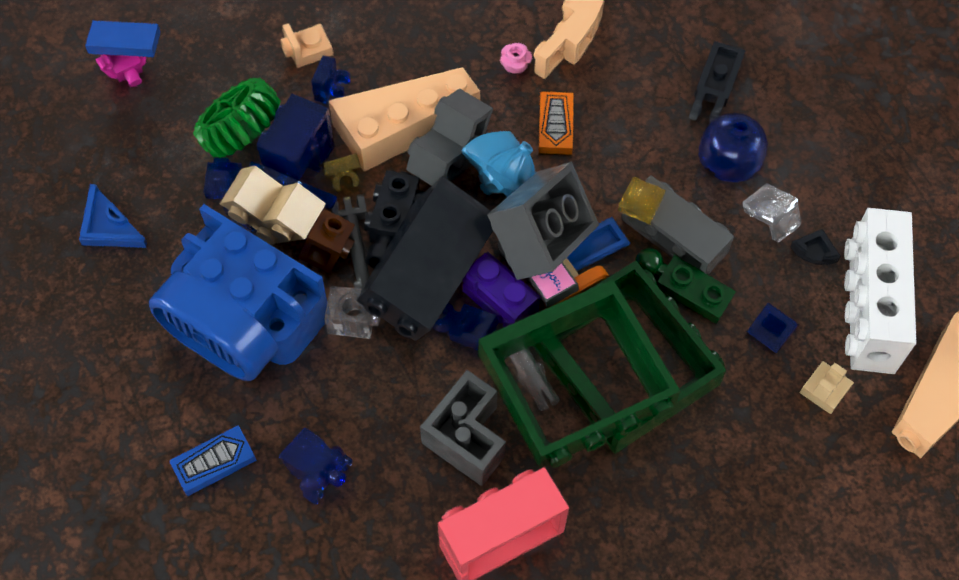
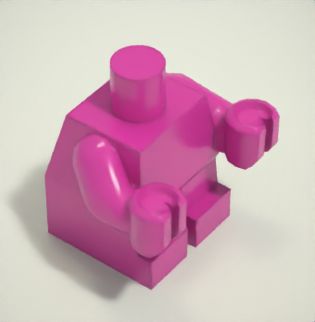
M100 54L101 57L96 58L101 71L110 78L117 79L119 82L127 80L130 87L141 84L142 79L139 73L143 72L142 67L146 63V57Z

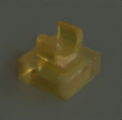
M357 153L321 164L325 178L334 175L332 186L336 192L342 191L339 184L342 176L350 177L353 187L359 186V177L352 171L361 167Z
M633 177L619 203L618 211L651 224L666 190Z

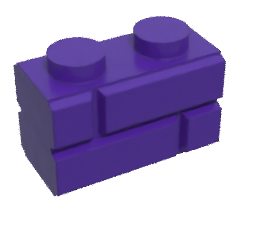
M485 252L477 259L463 278V292L498 323H503V327H507L539 312L540 296L521 279L517 280L515 274L489 252Z

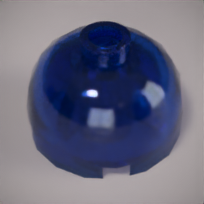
M741 113L724 114L711 121L705 129L700 140L698 155L702 166L705 169L708 167L711 171L715 172L714 177L728 182L747 181L763 167L767 156L768 139L763 127L756 119Z

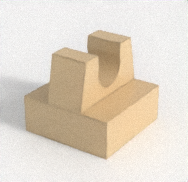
M822 361L802 387L800 394L831 414L854 382L845 376L847 370L834 363L830 366Z

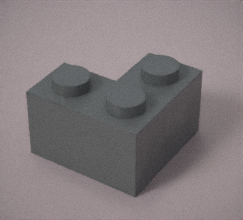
M460 88L449 96L442 97L435 107L434 113L437 116L434 126L421 138H415L409 146L408 155L410 157L406 170L430 185H433L441 176L450 182L472 166L461 153V150L471 140L486 133L493 108Z
M466 370L420 426L421 442L476 483L483 486L505 458L506 441L483 426L497 409L498 391Z

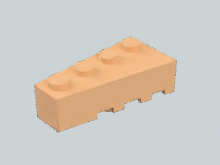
M462 67L329 100V108L333 126L365 172L407 151L415 138H421L428 133L434 126L437 116L434 113L435 107L442 97H447L460 88L480 100V90Z

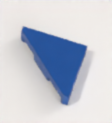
M90 184L79 237L82 246L147 248L145 237L131 225L122 212L103 195L95 184Z

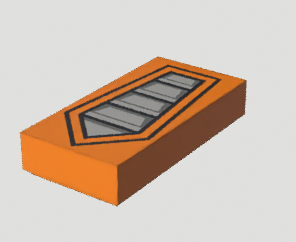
M540 92L538 154L572 155L573 93Z

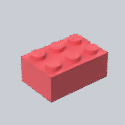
M545 467L536 472L532 469L526 470L512 480L513 484L500 491L498 488H492L481 494L477 499V503L465 509L463 506L455 507L442 516V521L438 522L439 546L458 580H476L564 532L569 507Z

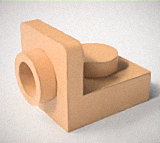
M289 23L282 25L284 38L280 39L282 49L287 58L292 56L297 68L334 55L333 47L321 24L293 33Z

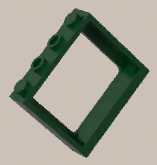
M637 261L632 262L592 288L613 279L625 300H633L637 303L693 372L694 379L679 388L681 392L675 409L669 415L661 419H655L653 416L642 421L638 429L627 435H621L619 432L606 438V444L614 454L721 385L726 373L725 365L720 355L706 346L697 327L692 323H687L679 313L676 302L670 296L663 294L658 288L653 274L647 269H643ZM599 317L590 319L532 346L591 424L615 414V412L560 341Z
M613 279L478 339V355L539 469L549 465L552 468L562 466L572 459L573 454L583 449H586L587 452L598 449L607 442L606 438L619 432L621 435H627L638 429L642 421L653 416L655 419H661L674 411L681 392ZM600 317L605 321L649 398L551 443L544 435L507 367L505 359L590 319Z

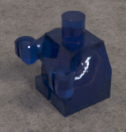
M305 427L279 455L291 474L302 480L300 489L303 492V497L313 504L319 502L317 501L318 497L323 498V491L321 490H324L330 483L335 487H340L345 482L346 475L341 470L346 471L348 469L346 465L351 466L353 463L352 458L347 456L341 447L333 446L329 448L320 437Z

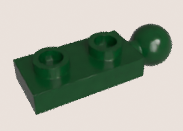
M653 248L641 250L635 258V261L643 269L650 271L653 276L658 275L660 277L657 281V286L663 293L717 324L736 293L735 290L675 255L668 265L663 262L660 252Z

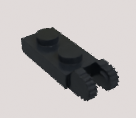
M714 41L696 88L695 101L689 116L690 119L697 120L702 110L703 100L715 103V107L712 109L709 117V125L717 126L723 106L726 107L746 50Z

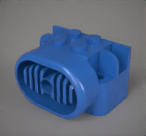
M203 204L199 210L205 224L204 228L196 236L187 233L181 239L184 250L171 265L170 277L150 298L149 308L162 327L183 345L229 375L243 381H252L260 374L269 361L278 365H286L295 361L330 319L323 278Z

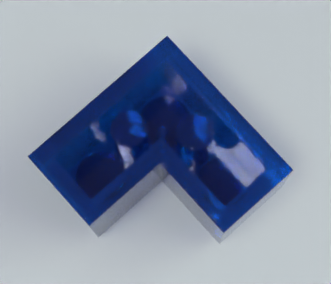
M291 94L285 105L281 104L278 107L274 121L268 131H263L258 139L257 149L259 150L262 166L296 180H300L307 168L320 172L335 148L329 108Z

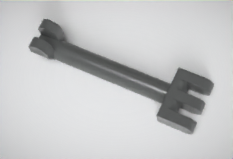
M364 194L357 195L356 202L358 207L353 208L350 196L343 197L345 209L339 210V204L336 199L329 200L332 213L355 224L349 238L355 240L350 252L356 281L353 282L356 298H358L370 277L358 220L366 219L367 215Z

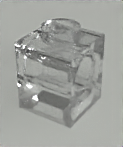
M330 287L324 318L328 334L371 339L373 326H379L380 318L368 313L365 307L356 301L362 289ZM351 310L362 311V313L357 316L347 315V313Z

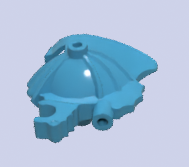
M510 131L491 132L480 135L467 143L461 150L464 157L478 171V177L482 183L480 188L487 195L501 193L508 197L535 174L534 163L530 156L533 148L525 141L520 144Z

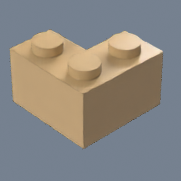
M255 165L240 170L220 202L222 206L229 210L228 215L241 224L248 223L257 230L256 235L269 244L305 239L326 205L325 202L301 184L294 183L282 186Z

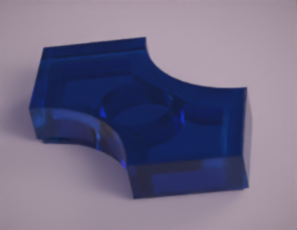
M253 161L249 165V167L257 166L282 186L294 183L301 184L325 202L326 205L324 207L333 208L337 196Z

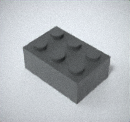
M572 162L536 172L487 214L492 230L497 235L506 255L507 263L512 268L517 280L553 272L599 226Z

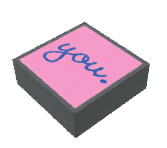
M563 262L553 272L529 277L530 283L547 308L579 290L578 283Z

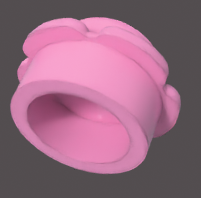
M508 44L501 50L502 56L500 61L503 67L510 73L518 74L524 72L532 61V53L527 50V46L524 44Z

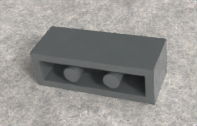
M652 175L624 201L621 220L672 258L675 255L709 275L729 253L734 235L723 224L714 222L702 213L696 204L687 202L676 194L670 185L660 182Z

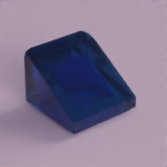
M767 303L747 332L777 353L800 324L773 304Z

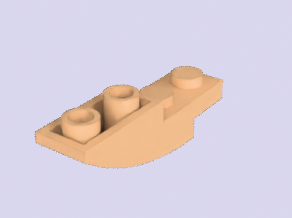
M605 0L564 1L562 11H564L563 20L556 26L553 35L547 41H542L534 52L535 74L545 79L563 59L573 65L576 64L595 36L602 17Z

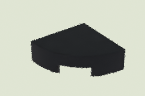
M823 229L792 241L790 246L797 256L813 264L830 265L837 263L841 258V255Z

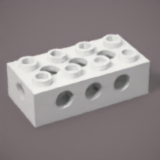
M867 208L862 220L856 221L852 239H847L844 249V258L850 261V270L846 272L844 283L845 291H850V301L847 302L845 308V322L850 323V334L847 335L845 342V354L850 356L851 370L895 374L916 345L912 212Z

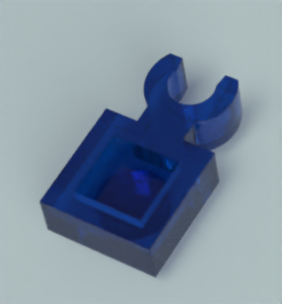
M448 303L442 311L443 314H446V317L437 319L432 328L438 332L449 331L448 335L451 341L478 350V339L493 333L499 322L495 314L464 304L461 311L457 312Z

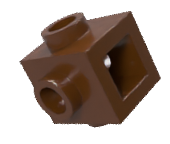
M323 208L317 221H315L305 238L306 241L298 258L330 274L339 256L344 259L347 258L355 240L349 238L355 224Z

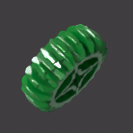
M261 77L241 81L238 85L232 86L227 92L222 93L218 99L213 100L209 107L205 108L204 114L200 115L198 122L195 123L193 135L197 138L200 146L207 153L209 152L213 158L233 155L237 150H242L244 146L252 143L256 137L262 135L261 133L266 128L270 127V122L276 119L277 113L280 110L281 100L277 97V93L271 85L262 80Z

